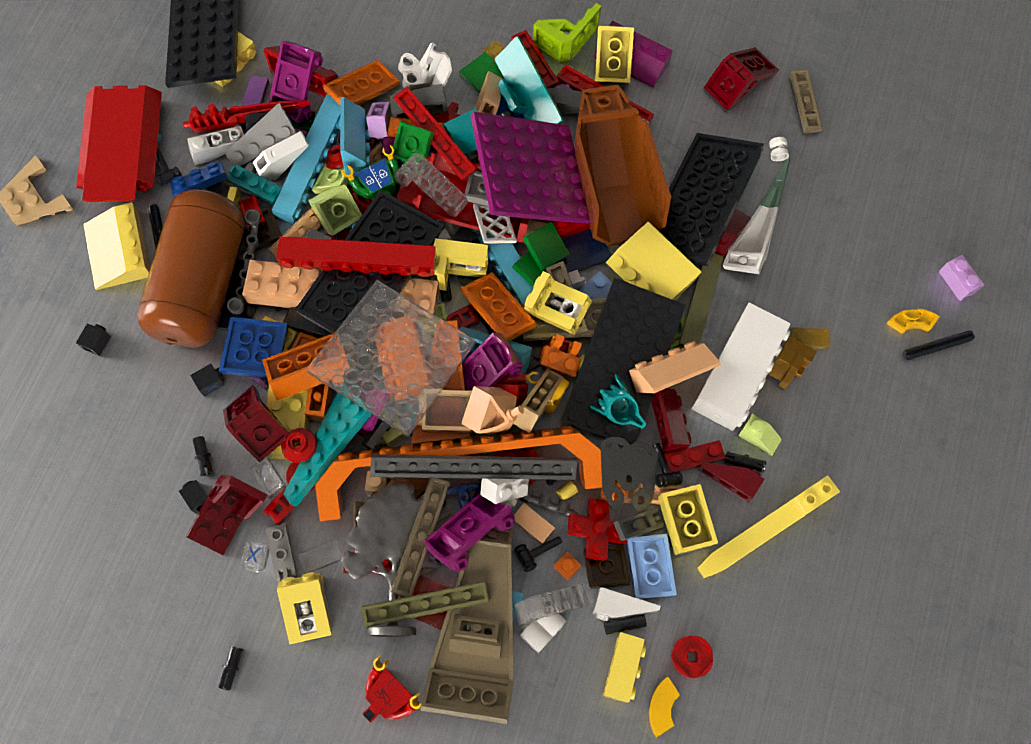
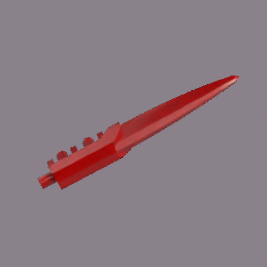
M309 100L279 101L286 113L311 104ZM279 102L239 107L236 105L231 106L229 110L225 106L222 107V111H219L214 104H210L204 114L197 107H192L189 121H184L183 127L185 129L192 128L195 133L231 128L236 124L246 123V115L264 113L273 109Z

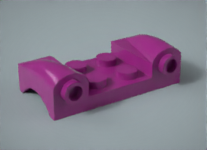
M281 41L269 102L307 100L313 70H317L323 64L321 52L291 41ZM310 105L286 114L290 119L301 123L311 117L312 111Z
M492 333L462 363L465 391H472L474 386L494 387L504 376L511 375V377H515L521 373L523 364L502 333Z
M480 492L423 542L433 556L452 571L459 572L468 565L469 556L466 551L494 526L500 531L510 529L513 526L515 517L508 504H494L483 497Z

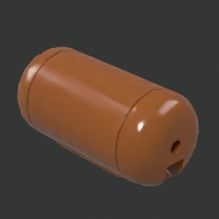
M195 189L183 191L172 200L137 311V320L141 329L151 338L169 345L177 344L187 348L202 347L214 338L245 231L243 211L227 197L215 192Z

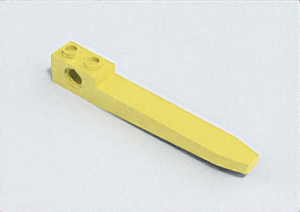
M826 476L711 553L697 568L703 578L722 572L840 492L830 477Z

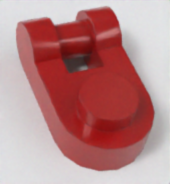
M470 304L449 314L446 321L457 320L459 329L461 327L475 326L481 322L479 315L475 314V308ZM468 315L469 319L465 320L463 316Z
M286 489L282 490L263 511L267 516H271L274 519L273 522L277 525L283 523L295 508L283 494ZM279 505L283 508L280 513L276 510Z

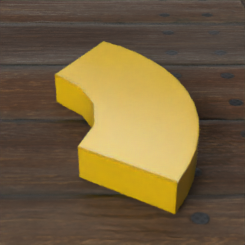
M924 309L903 310L895 314L887 324L901 334L913 328L929 332L940 316Z
M666 677L658 684L651 696L649 721L655 737L660 736L674 726L671 718V708L680 694L669 677Z

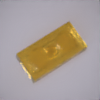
M797 327L790 329V337L810 348L828 349L830 347L829 329Z

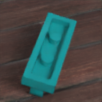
M238 165L232 166L227 177L228 179H226L229 183L273 205L275 204L282 187Z

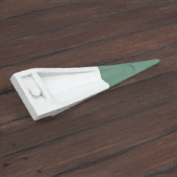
M789 157L785 160L751 220L728 250L723 263L724 269L760 274L763 263L767 259L790 163Z

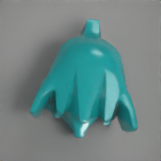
M615 374L620 388L612 384L610 385L612 390L601 389L600 393L603 396V400L599 398V404L602 408L590 406V408L607 416L614 423L621 425L632 424L643 429L647 423L639 414L637 401L621 378Z

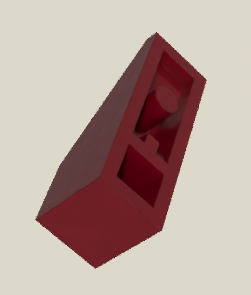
M735 209L715 251L716 254L726 256L730 247L751 220V217Z
M703 462L698 469L748 503L754 498L765 480L758 471L744 467Z

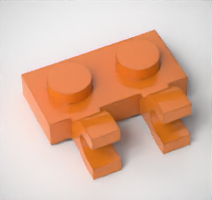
M558 334L552 336L550 347L544 346L538 365L570 377H575L581 360L576 355L582 343L570 342L568 351L565 353L559 351L564 336Z

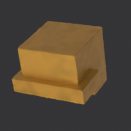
M790 336L782 346L780 354L773 362L774 366L770 373H768L780 380L778 386L786 389L795 375L798 377L802 376L808 364H811L817 352Z

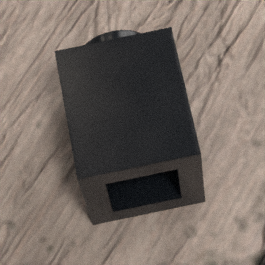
M87 323L76 344L83 350L100 356L111 336L103 326L99 324L93 326Z
M212 364L190 375L203 396L225 385L222 381L224 375L219 372V367L215 369Z
M197 480L189 481L179 490L190 510L198 514L208 496L202 484Z

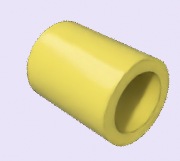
M569 481L556 490V493L561 500L566 501L578 493V489L572 481Z

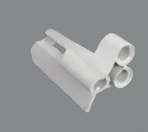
M433 42L430 43L421 61L413 54H403L398 65L399 71L403 74V88L405 89L408 86L413 91L418 88L442 84L444 89L452 72L449 56L445 52H436L435 48L437 45ZM403 62H408L411 66H406ZM407 79H413L414 83H410Z

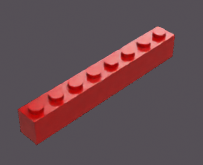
M279 236L276 258L280 266L284 268L302 267L307 270L321 268L325 271L338 269L343 272L354 270L362 273L380 272L385 275L399 273L403 276L417 274L421 277H428L430 275L435 276L437 254L436 246Z

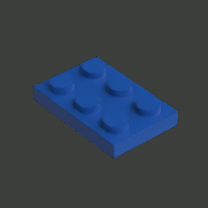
M211 162L203 169H194L186 176L173 178L170 186L174 197H176L183 191L202 190L228 178L221 162Z

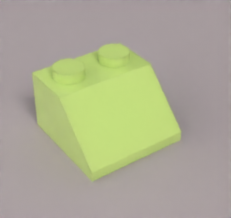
M345 184L324 191L309 200L326 233L332 236L358 221L362 216Z

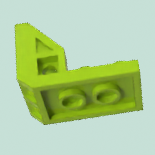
M595 3L592 8H588L582 20L579 19L576 25L566 19L537 20L533 25L534 43L542 53L558 63L570 62L597 31L602 6Z

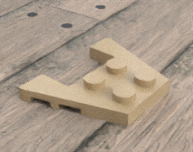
M34 156L0 191V203L16 226L39 220V217L50 214L53 216L60 211L66 210L68 212L73 210L63 194L48 203L44 202L31 182L33 178L47 171L37 156Z

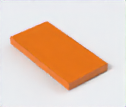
M377 59L324 84V90L339 105L340 97H345L359 106L399 86L400 80Z
M493 272L461 287L462 294L495 333H502L508 342L536 327V322Z

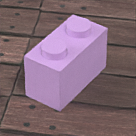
M390 102L372 103L366 116L369 137L383 139L388 136L390 117H392Z
M963 255L947 262L939 271L959 301L975 294L984 286V283Z

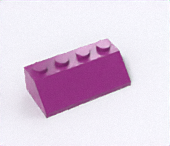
M613 20L609 24V26H623ZM634 31L631 77L654 88L669 65L673 50ZM596 50L595 55H594V58H595V59H596V57H597V50Z

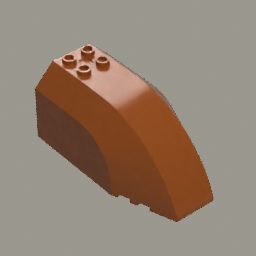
M619 85L582 90L575 136V157L581 177L582 189L585 194L586 206L589 211V225L593 238L609 246L624 244L647 222H650L660 231L666 227L671 194L648 122L645 119L643 120L639 115L638 109L630 104V99Z

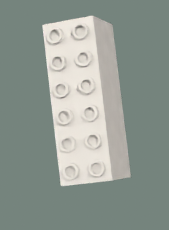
M749 302L718 358L721 365L712 369L692 410L731 431L736 426L740 427L746 420L751 405L754 404L758 397L757 393L763 387L767 374L770 373L774 366V360L780 354L783 348L782 345L791 332L788 330L791 323Z

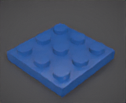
M230 317L219 372L267 378L262 360L284 352L289 327L288 323Z

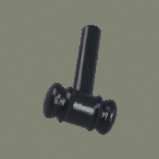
M157 147L156 159L163 173L156 175V181L163 187L164 184L167 185L173 178L182 176L176 166L169 170L160 149Z
M655 443L653 447L658 452V462L662 470V474H657L655 477L656 485L661 488L682 484V473L680 471L670 472L660 443Z
M557 536L531 551L527 549L526 544H520L514 549V552L517 554L516 556L522 567H524V571L530 572L537 567L533 558L561 544L562 540L560 536Z

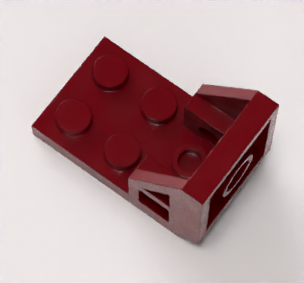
M754 47L730 53L722 60L703 88L728 111L743 99L760 79L776 75L779 69Z
M254 385L223 410L226 428L259 463L287 440V437L290 435L273 412L261 401L259 391Z
M221 475L212 487L185 537L220 555H224L241 521L248 519L264 503L268 495L233 476Z

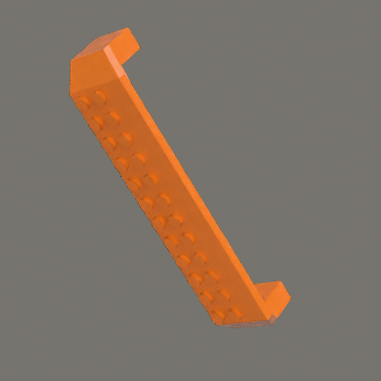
M561 426L559 428L533 430L530 433L521 431L474 438L442 440L439 442H424L414 445L406 444L397 447L390 446L380 449L341 452L315 484L320 521L341 519L345 511L342 484L355 468L371 466V454L458 456L561 444L578 457L580 482L585 489L602 487L601 449L573 426Z

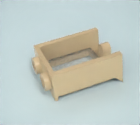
M423 389V395H419V407H423V415H419L418 427H422V432L471 433V429L461 423L472 391Z

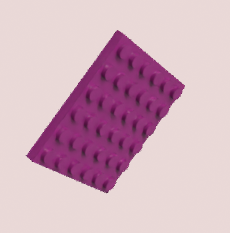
M473 112L470 117L490 215L584 224L590 222L569 125L481 112Z

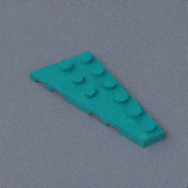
M344 383L315 434L317 441L315 453L308 460L300 462L283 493L288 502L295 507L300 504L373 413L350 387Z

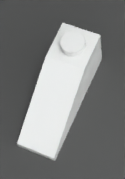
M601 587L598 591L593 614L597 615V619L608 621V619L655 613L660 610L661 606Z

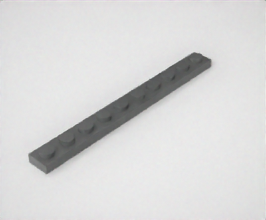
M371 454L370 477L576 480L578 461L576 458Z

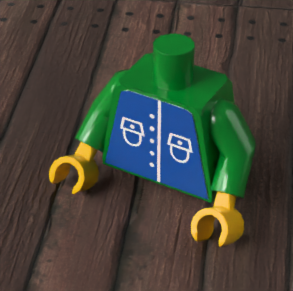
M391 145V154H386L383 147V153L388 157V160L384 158L354 173L355 177L352 175L353 169L351 166H347L350 170V175H346L343 170L341 171L342 176L349 179L348 182L356 194L373 200L380 190L391 196L397 191L396 185L399 183L400 169L396 158L393 157L394 149Z

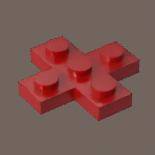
M590 498L588 500L587 516L574 513L568 515L567 535L586 538V558L605 561L608 559V542L623 545L627 543V540L621 542L614 526L615 521L609 520L608 501Z

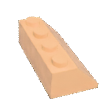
M695 341L684 344L685 348L669 350L668 355H657L652 357V361L648 363L646 361L635 364L636 368L629 370L636 392L656 393L718 367L721 363L704 343L696 344Z

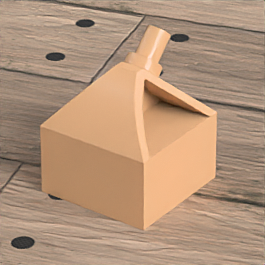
M474 386L461 424L477 433H506L513 425L517 416L522 414L524 410L521 406L516 407L517 397L500 387Z

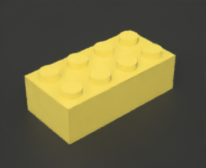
M269 385L267 407L288 432L296 428L309 430V420L304 414L308 389L277 401ZM300 441L295 442V447L301 445ZM281 445L265 457L266 459L287 460L282 453Z

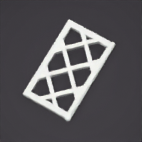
M473 203L484 244L517 243L510 217L498 216L496 220L488 217L490 214L489 206ZM479 209H485L487 211L483 214L479 212ZM484 219L491 224L486 227L483 225L482 220ZM503 219L507 222L508 226L506 227L499 222ZM494 226H497L498 228L502 229V231L500 233H497L494 230H492V228ZM488 232L489 234H491V235H493V236H495V237H494V238H487L486 233ZM507 232L511 235V238H506L503 235Z

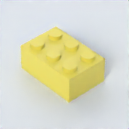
M598 26L595 81L630 83L634 27Z
M701 484L662 493L658 496L674 555L718 544Z

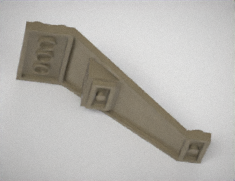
M494 526L466 551L469 556L468 565L460 571L455 587L486 581L490 602L447 611L430 664L421 702V711L507 724L514 684L511 560L514 529L510 528L500 531Z

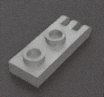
M283 523L265 528L276 581H281V572H283L284 578L289 577V570H291L293 577H297L287 524Z

